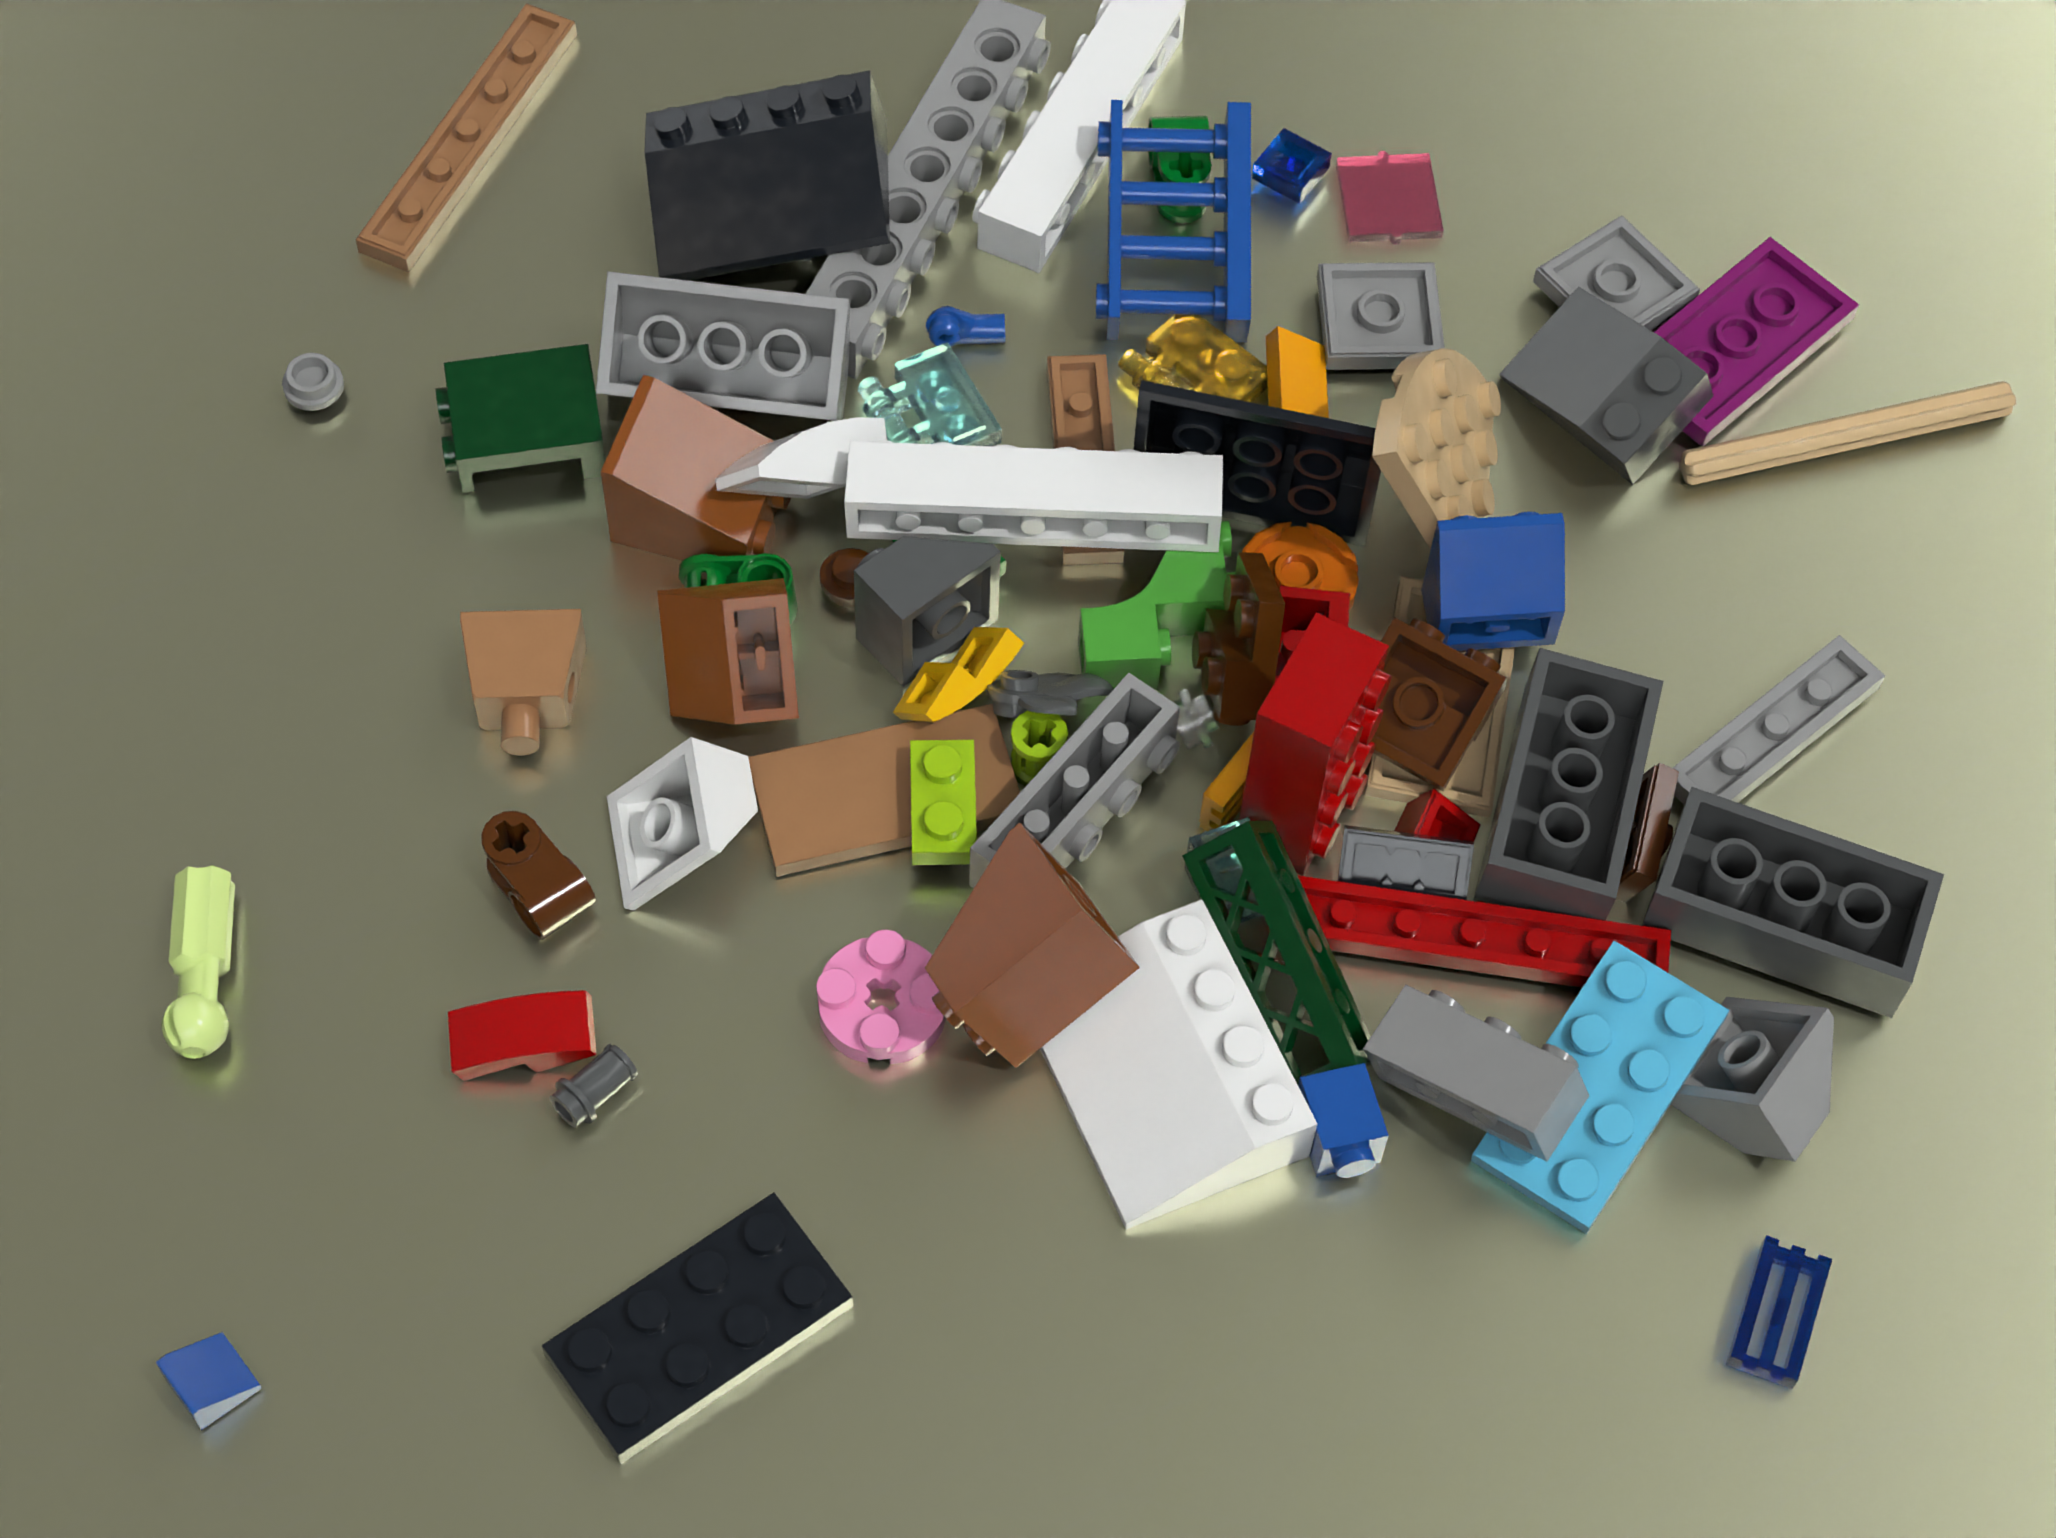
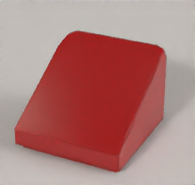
M1433 788L1406 804L1394 831L1474 842L1481 824Z

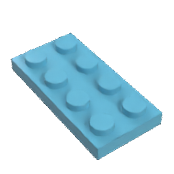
M1614 940L1545 1043L1564 1050L1577 1061L1579 1073L1589 1093L1588 1099L1548 1162L1488 1132L1473 1152L1471 1161L1587 1234L1726 1020L1730 1010Z

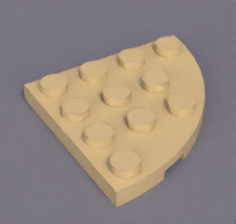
M1446 348L1412 354L1404 359L1393 372L1391 377L1396 393L1394 398L1383 399L1381 402L1372 457L1430 549L1437 521L1451 520L1464 515L1487 518V515L1493 514L1495 508L1494 493L1489 477L1490 466L1496 465L1498 459L1497 444L1492 431L1493 417H1498L1501 411L1499 391L1495 382H1487L1476 366L1464 355Z

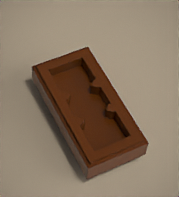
M1662 763L1654 765L1643 774L1616 897L1618 901H1629L1657 880L1661 857L1668 849L1672 840L1673 826L1668 823L1679 771Z

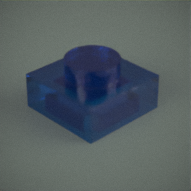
M1283 128L1254 162L1252 179L1300 204L1330 168L1332 153Z

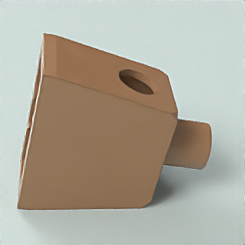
M581 609L460 612L470 685L479 727L484 730H501V748L506 753L525 756L537 752L540 743V729L564 728L571 720L586 653V637Z

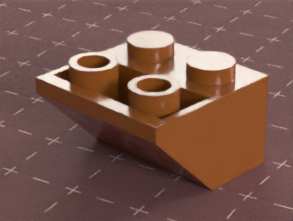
M784 578L657 590L670 716L734 725L799 718L788 599Z

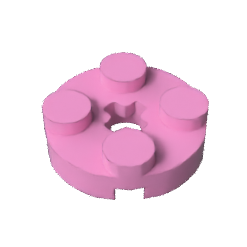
M888 929L878 930L872 933L869 938L856 940L834 954L825 965L816 984L820 1026L830 1043L845 1056L868 1063V1058L876 1060L890 1059V1064L904 1063L927 1051L941 1035L946 1018L932 1000V997L939 992V989L925 970V966L932 957V954L919 944L905 940L896 931ZM879 988L895 991L894 997L897 1007L890 1011L887 1007L880 1005L872 1010L867 1006L871 1001L870 992Z

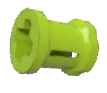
M1027 710L1020 714L1013 722L1011 729V742L1013 746L1011 764L1017 782L1025 787L1068 740L1067 725L1060 715L1036 713Z

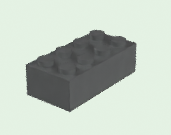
M1539 648L1524 688L1474 899L1497 905L1606 920L1617 897L1664 681Z
M1691 787L1674 829L1672 840L1642 926L1671 930V940L1892 1018L1913 983L1944 874Z

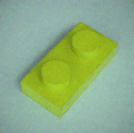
M910 740L912 865H970V848L977 841L974 740Z

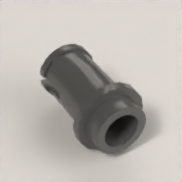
M608 1044L603 1052L570 1080L565 1078L559 1079L555 1084L557 1091L550 1096V1102L561 1118L572 1127H577L582 1122L591 1124L597 1118L596 1110L629 1081L637 1078V1069L630 1058L619 1047Z

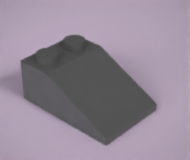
M1579 286L1499 374L1501 379L1632 485L1713 397L1708 374L1662 337Z

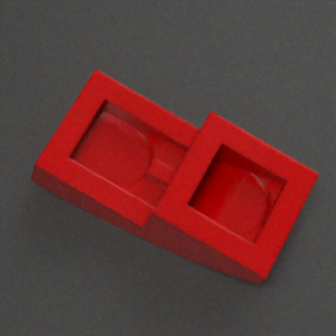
M586 990L514 996L448 1011L451 1072L463 1081L521 1064H526L538 1073L597 1055L592 995Z

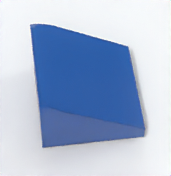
M223 1332L170 1352L156 1361L162 1375L201 1430L262 1389L257 1379Z

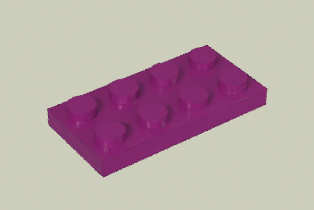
M1772 237L1766 239L1654 332L1703 369L1709 377L1713 397L1682 431L1702 447L1705 446L1850 323L1856 315L1859 304Z

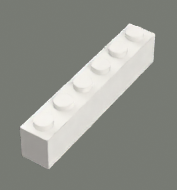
M1185 0L1102 1L1096 16L1095 27L1090 35L1082 34L1078 39L1072 54L1071 65L1066 73L1058 72L1049 88L1047 103L1042 111L1035 110L1030 115L1023 132V141L1017 151L1009 150L1004 156L998 172V181L991 191L985 189L980 194L972 216L973 222L978 224L977 249L1037 273L1041 272L1109 160V157H1098V121L1110 120L1111 100H1123L1122 128H1129L1182 41L1186 8Z
M874 440L871 442L850 441L844 500L847 538L898 540L905 536L991 544L1219 552L1222 521L1223 455H1203L1198 452H1183L1180 454L1148 453L1133 449L1096 451L1079 450L1073 447H1060L1057 449L1017 448L1006 444L991 447L954 445L948 442L913 444L893 443L888 440Z

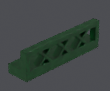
M1247 821L1182 855L1200 897L1210 913L1297 1085L1299 1084L1300 1077L1303 1076L1292 1054V1049L1299 1029L1319 1037L1330 1062L1304 1076L1365 1063L1366 1067L1371 1065V1061L1363 1050L1371 1036L1273 821ZM1231 848L1234 849L1243 869L1236 893L1217 887L1206 861ZM1251 889L1257 902L1248 899ZM1224 900L1232 903L1230 912H1228ZM1245 908L1262 914L1270 929L1263 953L1245 947L1237 932ZM1278 949L1284 962L1275 959ZM1250 960L1259 963L1257 972H1255ZM1272 969L1290 975L1295 984L1297 994L1290 1014L1271 1007L1264 992ZM1305 1009L1311 1022L1303 1019ZM1278 1021L1287 1024L1284 1034Z

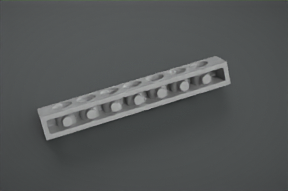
M980 0L888 155L890 244L828 255L806 294L850 299L849 377L857 379L867 360L874 361L878 358L886 339V327L893 316L899 318L904 313L910 298L911 284L917 274L925 275L928 271L935 253V242L940 233L948 234L951 231L958 215L959 200L965 191L971 193L975 189L982 172V160L988 151L994 153L1002 141L1006 126L1005 120L1011 111L1017 113L1021 109L1027 95L1028 81L1033 72L1040 74L1043 71L1051 48L1050 41L1045 40L1046 15L1003 0Z

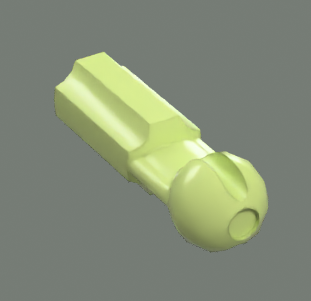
M213 865L199 868L188 866L175 875L169 963L173 967V973L179 976L177 999L165 1010L161 1021V1028L167 1045L181 1056L194 1059L208 1056L216 1051L225 1042L229 1031L227 1013L224 1006L217 1001L219 978L230 971L235 884L231 881V872Z

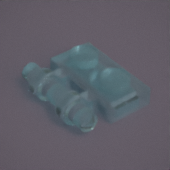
M948 342L894 363L895 379L898 384L884 389L879 379L872 376L864 379L858 385L857 390L864 400L863 412L867 418H884L888 441L913 444L948 442L954 445L991 447L1002 443V428ZM914 408L922 423L908 428L900 414Z

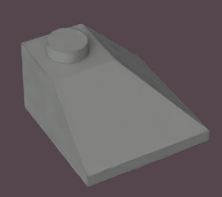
M1726 997L1721 1003L1722 1006L1730 1010L1726 1020L1671 1105L1742 1153L1795 1162L1830 1113L1834 1016L1825 1007Z

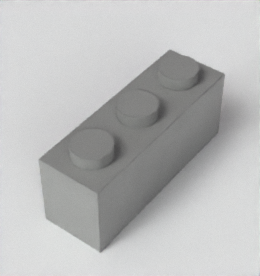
M1405 984L1363 1048L1379 1079L1548 1162L1589 1097V1093L1578 1070L1579 1064L1567 1052L1551 1044H1544L1540 1049L1522 1040L1514 1028L1495 1017L1489 1016L1485 1021L1477 1019L1465 1013L1464 1008L1452 997L1437 990H1431L1429 995Z

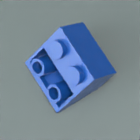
M1529 511L1513 516L1488 518L1464 515L1451 520L1437 521L1421 592L1427 623L1445 635L1443 641L1445 645L1457 651H1464L1468 648L1480 650L1555 645L1565 613V523L1563 513L1539 514Z

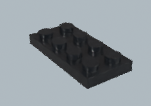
M773 1192L544 1343L542 1349L547 1360L619 1463L622 1464L853 1307V1296L775 1192Z

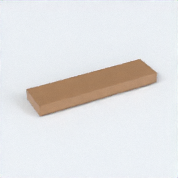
M1106 354L1047 356L1046 369L1053 449L1073 447L1079 450L1115 451ZM1061 546L1063 565L1123 563L1124 549Z

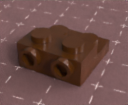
M1238 552L1236 573L1227 574L1224 583L1223 599L1225 610L1206 609L1204 631H1195L1193 636V668L1201 669L1203 694L1211 696L1214 704L1213 718L1225 725L1241 726L1248 724L1250 720H1256L1257 712L1275 683L1285 601L1263 553Z
M1394 617L1380 641L1389 645L1383 672L1392 675V679L1385 697L1379 706L1384 712L1377 731L1371 740L1376 743L1374 754L1444 792L1472 741H1476L1506 688V677L1498 673L1501 665L1484 653L1468 648L1466 653L1462 654L1443 643L1445 635L1432 625L1413 618L1408 625Z

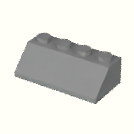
M607 271L596 393L634 397L642 376L647 375L711 407L833 421L841 420L844 416L849 368L850 299Z

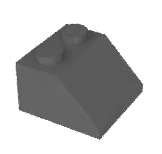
M905 536L885 549L878 548L871 551L854 570L856 639L904 687L914 680L925 662H939L962 646L974 627H989L998 620L1001 552L991 543Z

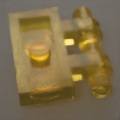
M1174 314L1146 338L1145 353L1151 356V358L1146 359L1134 349H1129L1122 356L1118 364L1121 370L1133 378L1132 386L1138 390L1142 380L1185 389L1172 379L1174 376H1177L1191 387L1188 390L1252 403L1268 389L1267 366L1200 315Z

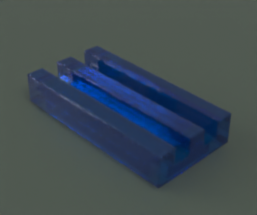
M1766 1235L1760 1246L1726 1365L1793 1389L1799 1380L1833 1259L1820 1254L1817 1259L1805 1255L1806 1249L1792 1245L1790 1250L1778 1246L1779 1239ZM1774 1263L1785 1268L1759 1357L1755 1358L1746 1353L1772 1264ZM1799 1273L1810 1277L1784 1368L1773 1363Z

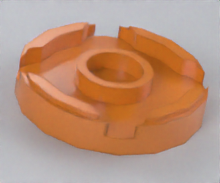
M1291 522L1276 523L1256 533L1243 548L1242 552L1263 553L1278 588L1280 586L1350 593L1349 610L1353 607L1359 583V568L1356 555L1343 538L1327 528L1307 523V527H1291Z

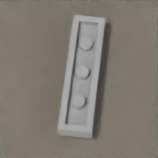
M1837 636L1676 764L1673 769L1679 771L1674 796L1685 804L1691 787L1735 802H1740L1880 688L1885 675L1843 637Z

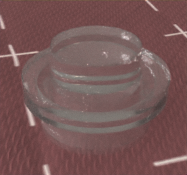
M1187 688L1179 691L1180 698L1173 702L1180 706L1177 731L1186 748L1189 750L1202 744L1206 749L1214 745L1210 732L1220 727L1213 718V711L1205 695L1202 694L1193 699Z

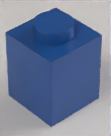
M1365 1063L1300 1077L1298 1087L1318 1124L1310 1152V1159L1316 1177L1336 1173L1341 1178L1355 1177L1370 1171L1376 1163H1381L1389 1135Z

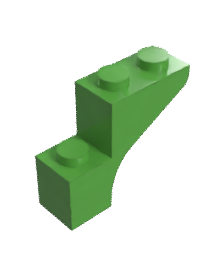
M1221 521L1219 552L1166 551L1151 581L1141 592L1117 604L1080 609L1078 647L1081 674L1097 675L1108 681L1115 688L1130 673L1154 690H1158L1161 666L1171 665L1170 637L1194 635L1195 631H1204L1206 609L1225 610L1223 599L1225 579L1227 574L1236 573L1226 572L1224 558L1231 557L1232 536L1229 521Z

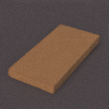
M993 704L956 711L936 722L910 721L748 757L756 802L776 877L912 847L910 740H974L977 832L987 830L1020 793L997 716L993 712Z

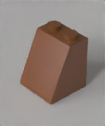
M643 375L601 469L610 541L681 561L699 554L717 556L769 554L776 529L775 523L772 521L778 508L785 510L788 507L791 497L717 491L716 478L734 462L758 447L773 442V440L654 377Z
M1018 823L1008 832L925 966V970L939 989V992L932 997V1000L947 1021L956 1029L963 1025L971 1040L986 1056H989L996 1050L1015 1068L1140 968L1079 882L1021 823Z

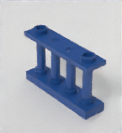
M1111 100L1110 120L1098 121V157H1109L1107 283H1096V319H1107V340H1118L1120 313L1213 315V321H1223V342L1247 343L1251 323V102H1228L1225 123L1214 124V129L1122 128L1123 100ZM1122 151L1213 153V159H1224V177H1214V183L1122 181ZM1122 205L1213 207V213H1224V231H1214L1213 237L1121 235ZM1121 259L1213 261V267H1224L1223 286H1214L1213 291L1121 290Z

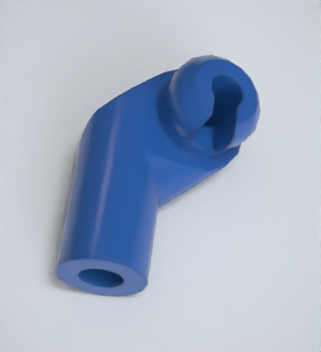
M942 306L934 310L926 322L930 341L939 348H950L954 345L1006 343L1005 314H971L951 306Z

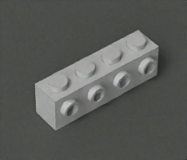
M1128 673L971 846L969 885L973 888L976 886L1008 832L1018 823H1021L1065 869L1074 859L1080 862L1086 860L1098 845L1103 834L1102 828L1114 814L1119 818L1127 814L1140 795L1143 781L1152 771L1157 774L1162 773L1175 758L1180 747V742L1176 740L1180 706Z

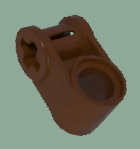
M504 811L493 816L485 824L482 831V847L487 856L488 874L492 882L497 885L512 903L515 911L527 928L538 939L544 940L596 903L595 894L582 872L568 857L558 850L529 815L518 811Z

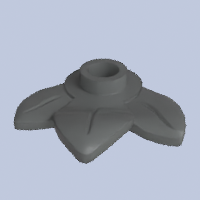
M1009 670L1001 673L1000 680L988 685L987 696L993 700V712L1003 717L1017 718L1027 710L1045 714L1076 715V700L1092 696H1108L1114 688L1105 679L1089 673L1074 675L1057 672L1038 675L1035 672L1026 670Z

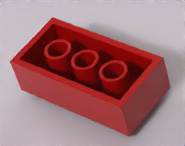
M1317 612L1257 712L1238 822L1239 826L1247 821H1273L1296 873L1302 876L1305 875L1315 855L1322 859L1328 856L1341 828V824L1336 821L1343 807L1353 810L1363 793L1368 780V775L1364 774L1376 746V743L1371 740L1377 731L1384 712L1379 706L1385 697L1392 679V675L1383 672L1389 645Z

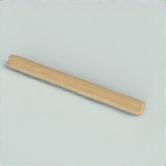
M2000 381L1685 450L1681 454L1679 469L1685 483L1689 485L1700 484L2008 416L2012 413L2013 406L2016 405V397L2012 393L2010 384Z

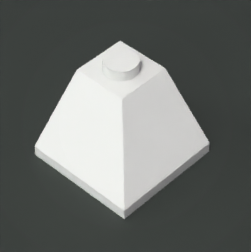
M690 737L607 796L624 908L636 910L719 854L758 812L747 755Z

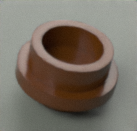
M845 548L830 554L822 563L820 568L822 590L837 605L855 608L854 570L862 559L869 554L868 552L856 548Z

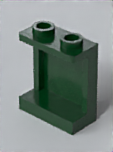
M588 344L444 363L447 387L435 388L440 423H451L453 436L441 437L446 472L459 473L462 493L475 492L473 473L578 458H581L584 479L601 477V469L606 459Z

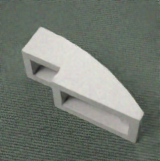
M856 417L831 421L762 445L734 462L716 478L717 491L808 499L846 487L850 441L871 442L874 440H887L884 418Z

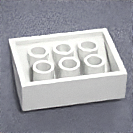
M1203 900L1143 921L1118 936L1140 968L1040 1048L1125 1229L1309 1157L1318 1125Z

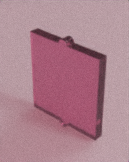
M1380 151L1377 156L1337 157L1336 169L1349 243L1390 241L1392 244L1398 245L1401 243V240L1442 238L1444 230L1429 153L1389 155L1386 151Z

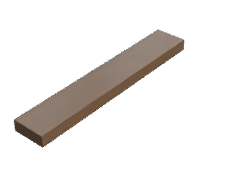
M525 4L355 239L359 253L410 272L576 38L577 31L574 21L530 4Z

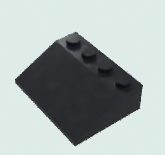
M870 70L848 75H837L832 78L790 86L784 85L774 89L738 96H726L717 100L680 107H669L646 113L645 162L659 277L688 281L890 244L887 120Z
M1144 380L1141 381L1133 450L1148 453L1180 454L1183 452H1198L1203 455H1223L1222 517L1268 527L1284 522H1291V527H1307V523L1327 528L1343 538L1346 543L1364 547L1366 545L1381 470L1372 457L1376 428Z

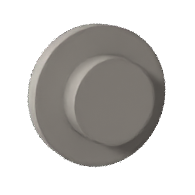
M305 353L297 356L289 363L283 376L282 386L286 399L293 406L302 410L315 411L327 408L339 399L344 389V380L339 367L329 358L319 353Z

